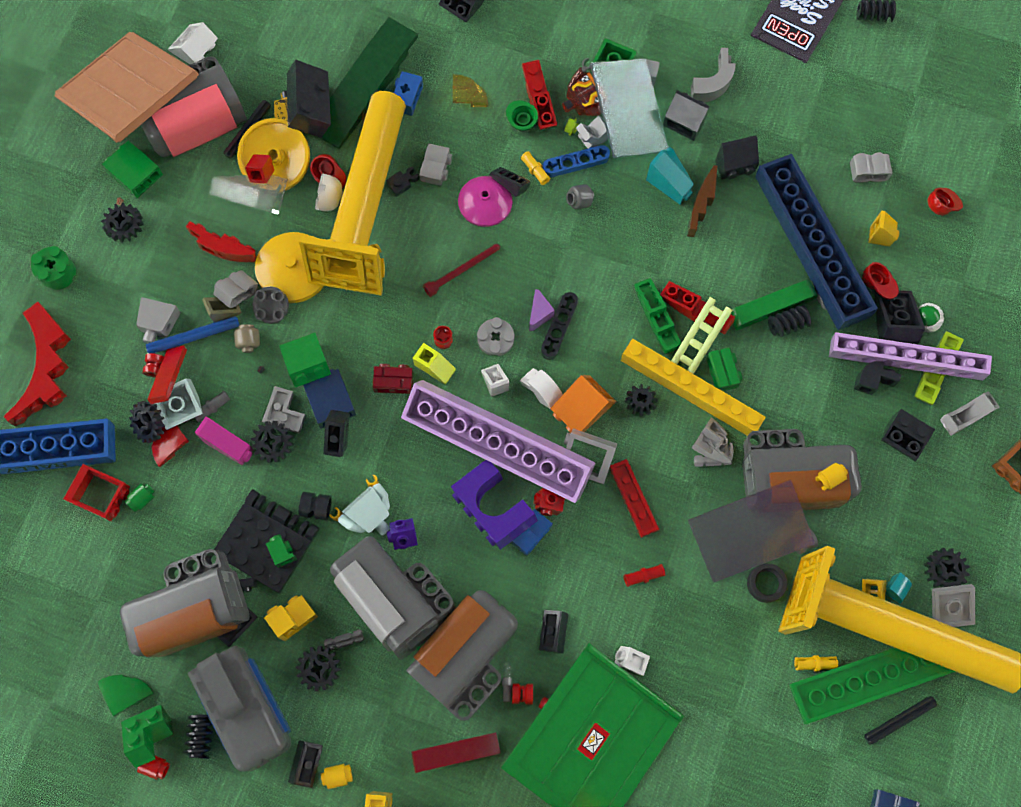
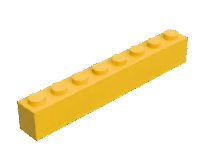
M633 338L622 354L621 361L746 436L753 431H758L766 418L764 415Z

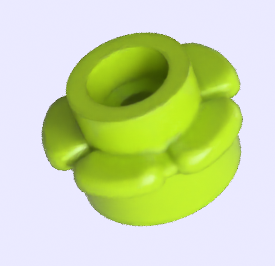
M569 118L564 132L569 133L568 135L575 134L577 131L576 127L579 124L576 123V118L574 120Z

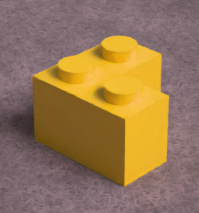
M296 595L287 602L288 605L286 607L282 605L272 607L267 611L268 615L264 617L276 636L283 641L288 640L318 617L302 595L299 597Z

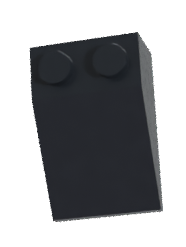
M875 290V304L878 308L876 310V323L879 339L918 345L925 327L912 291L899 290L895 298L886 299Z

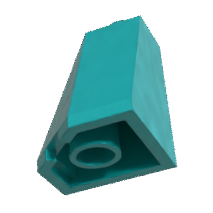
M668 147L666 150H661L650 163L646 180L681 205L684 200L688 201L692 196L694 184L673 148Z

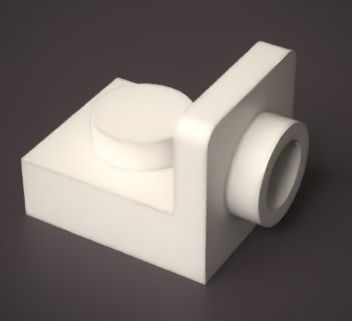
M620 646L615 655V663L633 673L644 676L650 656L631 647Z

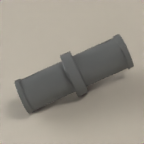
M223 390L213 399H208L205 401L206 404L201 407L203 414L195 417V419L200 423L205 417L212 413L215 414L218 412L217 409L231 401L230 397Z

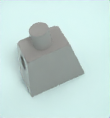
M141 297L137 327L141 332L145 333L142 340L144 343L154 342L156 336L168 337L181 313L176 305Z

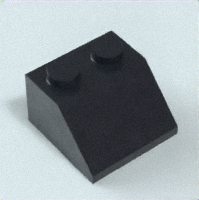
M756 135L721 143L715 160L721 180L727 178L734 179L739 175H751L756 172L759 165L758 139Z

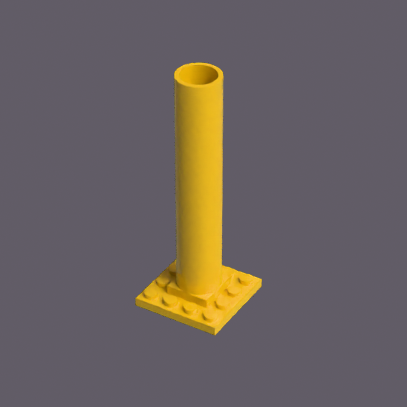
M379 91L371 96L330 239L326 240L303 235L300 237L299 244L308 283L382 295L383 285L378 248L368 246L406 107L403 99L395 93Z
M825 546L801 557L778 632L786 635L811 629L815 626L817 618H820L1012 694L1021 688V653L830 579L828 572L836 559L834 555L835 548Z

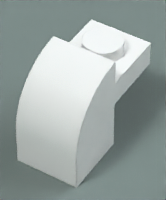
M533 368L520 380L522 385L534 392L539 402L549 409L563 395L557 384L543 370L537 371Z

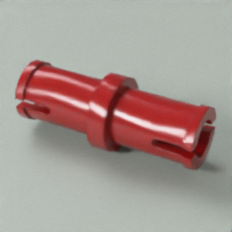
M662 564L647 569L643 567L640 568V571L624 574V582L627 587L642 582L644 584L649 583V580L664 577L665 569Z

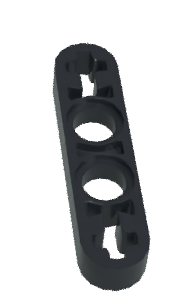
M567 292L562 296L542 344L541 354L547 360L556 358L577 308L578 297L573 292ZM569 298L573 299V303H570L569 309H565L567 304L566 300H569ZM566 314L568 320L561 322L558 319V315ZM559 330L562 335L559 338H554L551 332ZM551 342L554 343L553 352L547 354L546 349H549Z

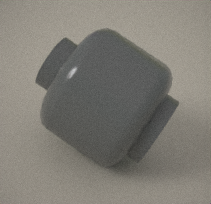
M586 184L572 186L566 194L567 203L573 209L588 208L594 199V192Z

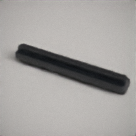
M261 101L225 149V156L230 159L233 158L238 151L239 142L244 133L253 124L259 122L271 107L268 101Z
M932 696L925 698L864 735L866 742L869 745H873L935 708L937 702Z

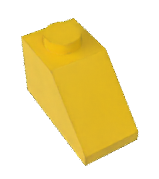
M881 211L870 226L868 243L890 247L894 241H897L899 237V230H897L898 222L886 211Z

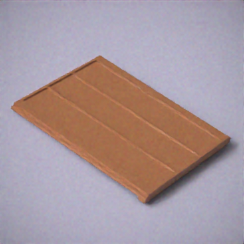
M129 32L55 91L56 94L54 96L112 138L116 143H120L197 79L199 74L190 66L134 32Z

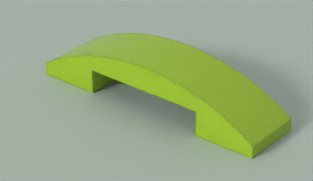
M946 331L936 348L959 351L964 339ZM924 372L914 397L933 405L945 375Z

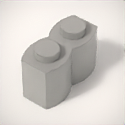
M428 144L420 170V181L441 186L443 181L447 180L448 170L446 168L447 165H451L453 156L450 154V148Z
M881 152L874 153L873 155L859 153L853 156L850 161L853 182L887 181L892 175L888 154Z
M240 270L231 273L228 278L218 280L214 286L213 295L229 308H233L243 300L252 297L257 291L258 283L244 271Z

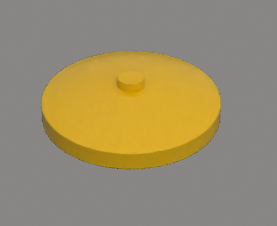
M277 118L264 119L253 124L242 136L237 151L238 165L243 176L253 186L267 192L286 191L297 185L306 174L310 163L309 145L301 131L288 127V121ZM253 154L271 156L275 171L267 184L249 181L245 167Z
M288 232L273 237L264 244L255 261V274L261 288L269 286L279 288L285 293L289 303L306 301L318 294L324 287L323 285L308 283L299 240L301 235H310L300 232Z

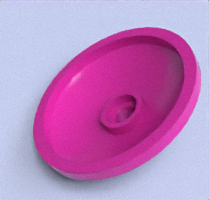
M491 176L476 177L462 187L458 197L459 210L463 217L474 225L481 227L494 226L501 223L509 215L512 208V194Z

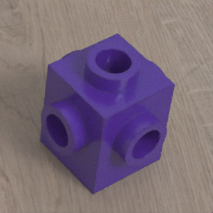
M413 518L396 520L389 523L390 531H387L389 543L393 542L394 550L418 545Z

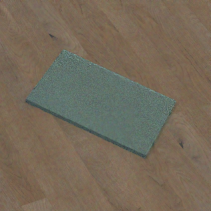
M646 59L591 63L590 67L613 158L659 153L663 149L666 150L668 144Z

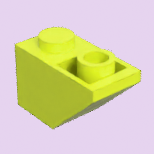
M425 343L422 344L413 357L414 366L445 385L456 371V368L439 352Z

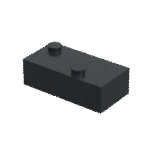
M296 59L287 72V115L289 128L322 138L331 125L328 71Z

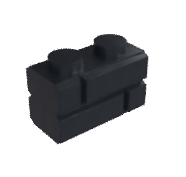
M330 410L325 420L323 454L343 457L348 444L350 413Z

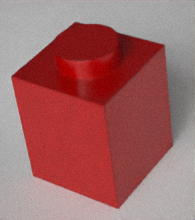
M253 154L245 167L249 181L252 183L267 184L275 171L270 155Z

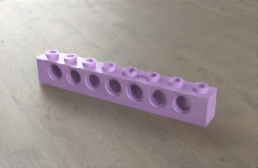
M837 332L831 338L829 357L865 363L883 361L885 366L976 380H984L991 372L992 356Z

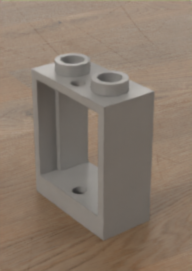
M573 428L571 434L567 433L564 441V444L567 445L566 449L571 451L574 439L607 450L599 474L592 472L589 477L590 480L604 484L617 443Z

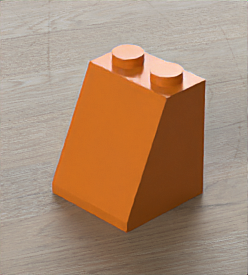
M581 375L550 409L554 412L552 415L558 421H563L567 425L566 429L570 433L573 428L585 432L617 401L590 375Z

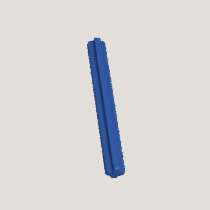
M236 316L148 343L146 344V349L148 353L154 354L239 327V321Z

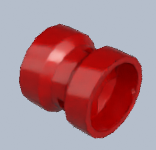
M441 325L434 330L435 345L440 349L449 348L453 343L451 329Z
M153 353L146 354L144 360L146 366L143 367L142 374L156 377L164 356Z
M512 683V704L524 702L526 705H533V684L521 686L519 683Z

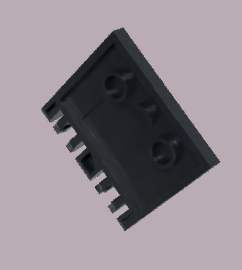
M252 489L214 550L224 552L230 565L280 594L317 536L320 528L314 524L309 527L310 522L306 520L302 523L298 533H296L293 529L300 519L299 515H294L286 527L285 525L292 516V511L279 505L271 518L270 516L277 506V503L272 501L265 510V513L260 512L266 502V496L262 495L260 497V493ZM276 535H281L284 541H289L293 550L290 554L293 553L297 560L281 568L275 566L266 546V543L270 542V538Z

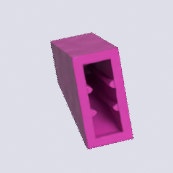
M208 417L204 418L195 431V434L205 444L240 465L248 462L253 454V449L249 444Z

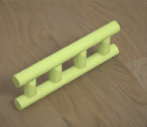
M709 297L671 360L675 364H678L679 361L689 366L687 371L692 374L697 370L733 311L727 306L724 311L713 306L716 300ZM709 312L719 317L714 327L704 322ZM699 328L709 334L704 344L694 339ZM689 345L699 350L694 360L684 355Z

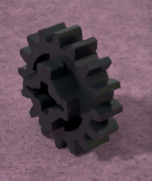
M122 203L121 207L114 204L115 209L108 208L109 214L104 213L103 215L106 219L101 220L104 225L102 229L106 232V235L115 242L119 238L121 243L126 238L130 242L131 236L137 238L136 232H142L139 226L144 225L143 217L139 210L133 208L131 204L126 206L125 203Z
M149 401L137 402L138 404H134V409L130 410L132 416L129 417L132 423L130 427L134 428L133 434H137V439H142V443H151L161 439L160 435L164 434L162 427H165V424L162 422L164 417L160 416L161 409L157 410V404H150Z
M265 421V426L259 424L260 430H254L253 433L256 434V437L251 438L252 441H255L251 448L257 449L254 454H261L260 460L267 458L268 463H272L273 459L275 462H280V457L286 459L285 453L292 452L289 446H294V443L290 442V439L294 438V436L288 435L291 429H284L285 424L280 423L278 425V421H273L272 425L270 421ZM274 429L280 431L282 435H278ZM272 439H275V442L272 445H270V441H272ZM263 448L268 449L271 454L266 453Z
M941 548L939 551H933V555L927 557L930 562L924 563V566L928 567L924 574L930 575L927 581L933 580L934 588L938 586L940 588L959 586L967 583L964 577L970 576L966 572V569L970 568V566L964 565L967 559L960 558L961 552L954 554L953 548L947 551L945 548ZM940 557H948L949 559L944 560L940 559ZM949 579L950 581L953 580L954 582L949 583L945 582V580Z
M321 645L318 646L317 651L315 647H310V653L304 651L303 655L305 657L298 658L301 665L296 666V669L300 670L301 673L296 676L303 678L301 685L308 683V690L313 686L316 692L320 690V686L323 690L328 689L327 684L333 686L335 684L333 679H339L340 677L336 672L342 670V668L337 667L341 660L334 659L337 653L330 654L329 647L324 651ZM321 655L327 657L329 661L323 660ZM310 659L311 663L309 667L306 669L307 662ZM322 665L323 669L320 671L315 670V667ZM329 668H332L330 676L327 677ZM308 676L316 678L318 682L311 680Z

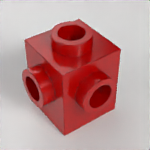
M542 488L538 493H535L533 504H535V509L544 516L559 515L563 512L565 498Z

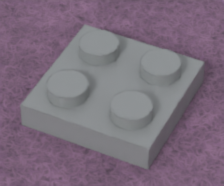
M972 584L932 589V619L953 627L975 625V587Z

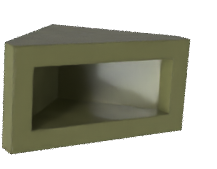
M217 297L202 299L213 322L242 313L239 305L229 308Z

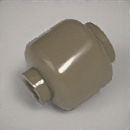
M240 325L234 331L235 347L242 349V353L254 352V349L260 346L259 330L254 328V325Z

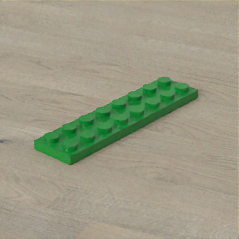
M892 648L791 683L789 686L805 725L956 671L900 649Z

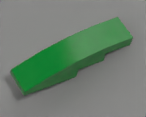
M648 278L634 284L639 301L664 354L677 350L682 342L674 330L675 325L666 311L667 306L652 279Z

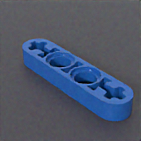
M600 145L545 160L542 168L550 177L606 163L610 157V150L608 147ZM599 152H602V154H605V156L602 157L601 155H599ZM587 156L590 160L584 163L580 160V157ZM565 160H569L573 163V165L570 167H565L563 165V162ZM551 165V167L553 168V171H550V169L548 168V166Z

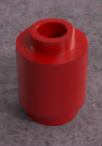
M155 755V760L137 767V772L155 780L158 778L164 779L169 770L170 763L166 762V759Z

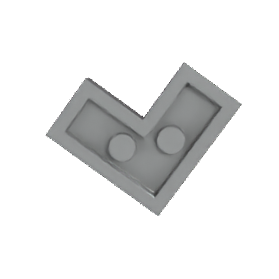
M274 387L262 420L263 424H265V421H270L272 425L273 421H278V425L280 423L285 424L284 429L290 428L291 432L300 434L306 415L288 410L294 395L293 391Z

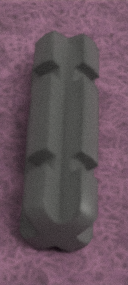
M362 630L353 631V634L346 633L336 636L333 640L332 638L324 640L325 649L329 647L330 651L335 650V647L338 649L352 645L353 642L364 641Z

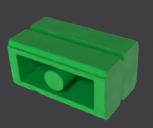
M730 348L709 352L706 360L714 386L721 391L738 388L742 381V373L740 370H737L735 365L737 364L736 354L732 353Z

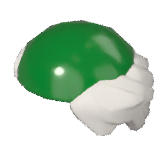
M933 303L922 304L918 310L925 327L924 332H936L944 323V313L939 306Z

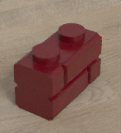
M389 364L374 366V393L410 394L413 388V368H409L410 366L400 364L398 367H391Z

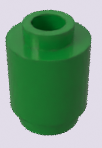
M140 483L127 495L125 503L134 512L141 510L155 498L153 495L155 490L148 483L145 485Z

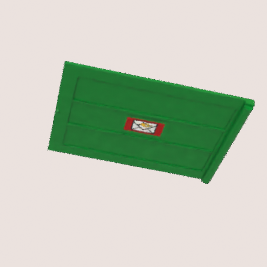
M588 643L501 766V769L551 807H624L679 722L684 718V715Z

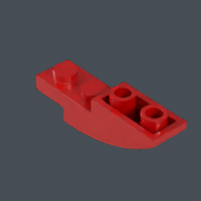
M535 60L522 63L528 97L531 105L538 112L537 124L539 129L557 126L540 61Z
M189 221L186 225L189 233L197 238L196 242L203 251L235 262L256 261L255 249L249 245L244 246L235 236L231 235L230 237L224 233L220 237L214 232L209 233L200 223L195 224Z
M671 281L667 283L660 294L667 304L694 322L706 302L702 301L701 296ZM709 312L704 322L714 327L719 317ZM730 314L720 330L721 333L726 334L734 322L735 316Z

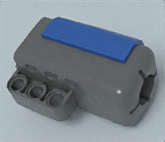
M233 646L220 654L215 653L198 663L195 669L187 673L216 733L238 771L250 772L257 770L270 762V759L273 760L289 750L291 738L288 733L291 732V729L255 660L249 659L244 648Z

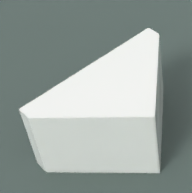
M499 364L481 370L491 397L509 391V380Z

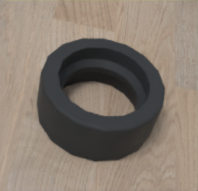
M765 563L757 566L750 572L747 578L749 593L760 602H774L782 597L787 590L788 581L786 574L780 567L774 564ZM761 572H771L777 577L779 586L775 593L765 595L757 589L755 584L756 578Z

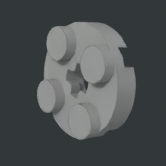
M495 317L485 321L479 327L477 332L478 346L485 354L502 356L513 347L514 331L506 321ZM492 334H499L500 340H491Z

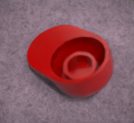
M320 154L313 159L310 170L318 183L320 182L321 175L327 174L336 177L341 182L342 189L344 188L347 180L346 174L331 155Z
M936 188L927 199L929 208L937 215L943 216L952 211H960L963 208V203L959 196L949 188Z
M873 262L864 269L862 280L867 287L876 290L880 296L886 299H893L898 295L899 288L897 282L886 266Z

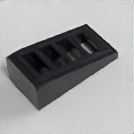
M502 167L490 172V176L515 197L526 192L531 183L528 179Z

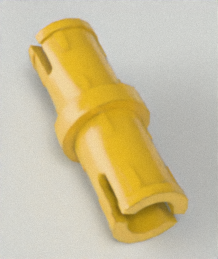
M529 151L525 152L521 156V160L529 168L530 174L534 175L541 185L547 184L551 178L543 170L542 164L537 162Z
M813 655L812 657H795L794 665L797 671L813 670L814 672H819L824 669L837 668L838 660L836 656L819 657L818 655Z

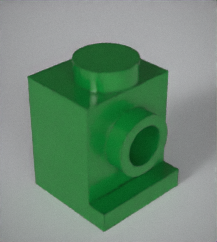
M281 535L270 538V542L266 543L274 564L278 568L297 560L293 553L290 554L293 550L289 541H284Z

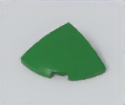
M112 675L98 681L103 698L114 717L154 694L153 690L144 681L136 677Z

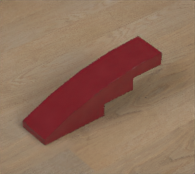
M495 732L412 751L411 754L415 773L500 754V748Z

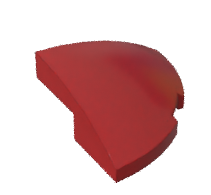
M178 426L168 430L162 427L164 434L160 435L161 439L156 440L152 444L153 457L159 467L175 456L174 453L189 442Z

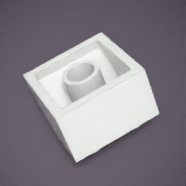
M203 22L191 24L168 50L188 64H193L205 58L203 55L215 47V41L218 38Z

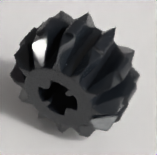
M643 384L639 385V389L636 386H632V391H627L626 393L628 396L625 398V403H628L627 410L633 409V415L639 412L640 417L644 413L650 415L651 410H655V403L658 401L654 397L656 392H649L650 386L643 389Z

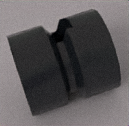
M303 492L299 502V517L311 518L315 516V519L327 521L331 511L332 496L319 494L317 497L315 493Z

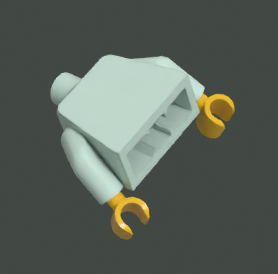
M373 475L375 481L370 483L366 479L368 488L343 511L335 507L334 509L338 511L337 516L333 517L331 514L329 516L350 531L358 533L366 531L370 533L373 529H376L382 536L390 529L384 521L389 516L390 504L388 493L378 482L377 476Z

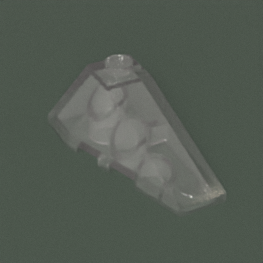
M248 175L214 177L209 195L279 214L288 179L272 175L266 184L252 183L249 181Z

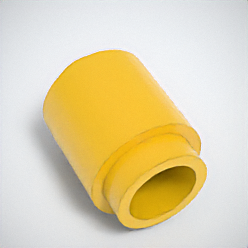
M833 463L819 472L815 479L817 482L821 481L823 483L822 490H831L847 480L848 472L842 464Z
M339 764L324 768V773H321L322 785L327 786V789H332L353 782L350 764Z

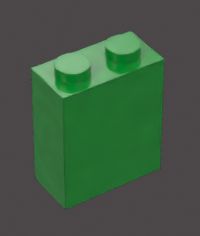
M129 140L120 145L118 150L107 157L102 163L106 172L136 199L163 176L160 168Z
M315 332L279 345L295 388L331 374Z

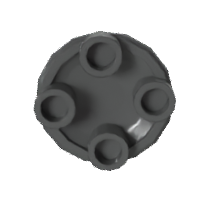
M269 286L256 291L252 306L255 317L258 320L272 324L278 323L285 318L288 313L289 302L282 290Z

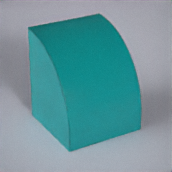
M901 572L892 576L886 586V595L899 604L902 603L912 587L911 581Z

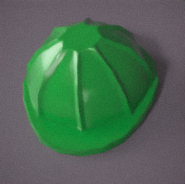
M517 100L507 106L506 116L513 128L524 131L532 128L537 123L538 112L530 103Z

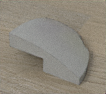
M712 417L692 446V449L698 453L725 463L731 462L734 451L732 443L728 445L727 432Z

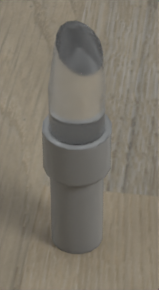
M507 662L504 663L503 702H511V665Z

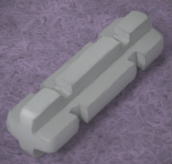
M702 455L694 456V465L696 467H703V465L721 466L722 463L724 465L732 464V460L730 463H725L706 456L703 457Z

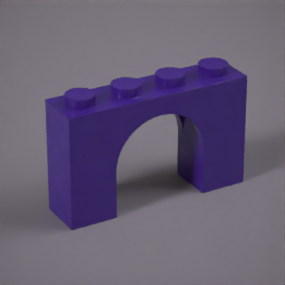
M485 460L451 486L454 492L452 497L458 504L462 502L465 506L463 510L469 518L472 516L475 518L476 522L474 524L480 532L485 531L487 533L486 539L492 547L496 545L501 550L538 520L535 513L524 500H521L506 513L499 516H489L480 511V502L483 495L503 480L499 470L493 463Z

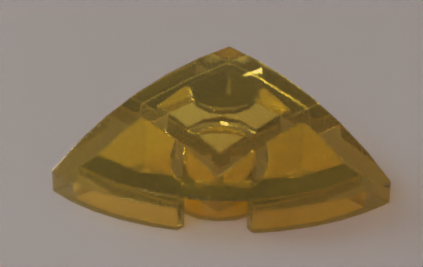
M453 74V103H471V107H488V99L481 86L469 77Z

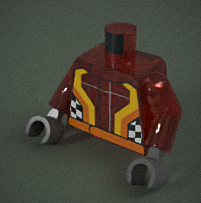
M585 58L582 61L583 67L576 71L567 86L566 96L568 100L563 102L562 106L567 113L575 109L580 116L584 114L586 116H598L606 111L609 105L616 106L618 101L614 100L611 102L615 95L610 93L606 96L591 73L586 72L587 69H593L594 63L587 67L586 63L589 61V58Z

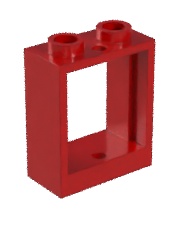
M82 464L63 499L111 522L118 515L122 501L127 498L130 486L123 481ZM93 476L118 486L105 513L80 502Z

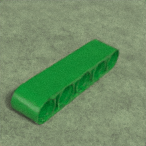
M809 279L733 308L731 315L735 316V320L732 324L735 330L743 329L766 320L769 316H775L777 313H782L790 308L811 302L818 295Z

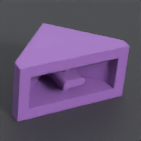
M536 289L529 331H534L553 318L555 312L543 294Z

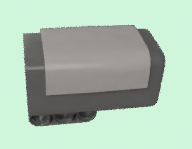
M369 536L362 539L330 567V572L335 578L334 584L387 651H393L399 660L409 656L418 646L427 641L455 609L451 596L424 564L415 563L402 572L374 537ZM418 571H424V575L421 578H415V574ZM436 586L437 590L434 593L430 594L427 592L429 587ZM443 601L450 602L446 609H441L440 604Z

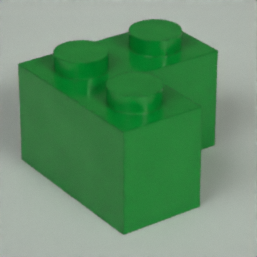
M161 704L121 721L124 754L135 768L155 760L153 743L173 735L171 718Z

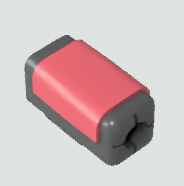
M206 57L188 65L198 72V78L141 124L149 142L159 156L168 157L173 155V157H176L236 129L237 124L247 120L239 98L216 58Z

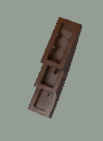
M718 165L712 167L697 195L689 220L688 237L695 236L698 221L703 222L706 215V207L713 204Z

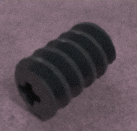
M861 0L858 4L856 19L863 15V20H866L867 16L870 15V21H873L874 17L877 16V21L884 17V22H887L890 17L891 22H893L896 14L895 0Z
M804 305L796 306L795 309L790 308L788 311L777 313L775 316H769L768 326L774 336L778 333L780 337H783L784 331L787 335L791 333V329L793 332H797V326L800 329H804V323L807 327H810L811 318Z
M190 715L188 719L194 722L188 724L187 728L191 729L192 732L186 733L185 736L191 738V740L184 742V745L190 747V749L184 750L183 753L188 755L189 758L210 759L204 753L211 751V748L205 746V744L212 742V739L207 737V735L213 734V731L208 729V726H212L208 715Z

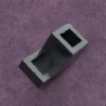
M874 361L866 365L858 374L854 390L872 395L878 390L879 383L892 387L897 385L902 374H898L892 369H883L885 363L883 361Z

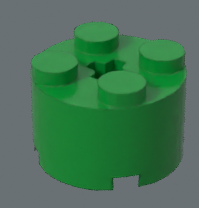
M59 247L43 248L31 257L32 273L45 287L61 290L73 282L72 279L74 275L76 276L77 272L76 266Z

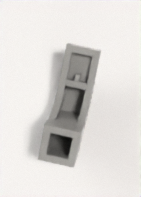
M721 48L718 73L709 78H693L691 85L692 98L698 101L709 102L719 98L726 92L730 86L736 63H731V55H728V48Z
M988 391L959 409L944 415L940 421L950 436L997 410L1000 406Z

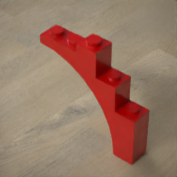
M36 302L23 312L35 337L36 363L32 379L25 393L16 405L4 415V418L15 427L24 423L31 414L41 410L44 404L52 408L59 405L63 398L67 396L54 379L62 376L65 370L69 368L56 351L64 348L71 339L39 302Z

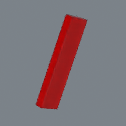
M184 345L166 350L147 399L150 404L169 400L187 352Z
M625 459L610 465L611 474L640 537L642 538L659 531V527L628 460Z

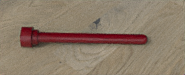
M494 244L437 281L426 282L423 284L425 292L429 297L437 294L439 287L499 251L500 245Z

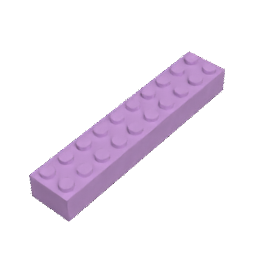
M424 380L414 383L401 416L402 419L574 503L580 499L596 464Z

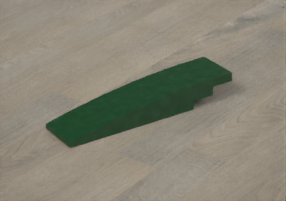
M390 17L387 18L331 96V125L321 139L338 149L341 148L365 117L371 96L375 92L385 91L398 74L399 66L409 55L408 50L417 40L418 33Z

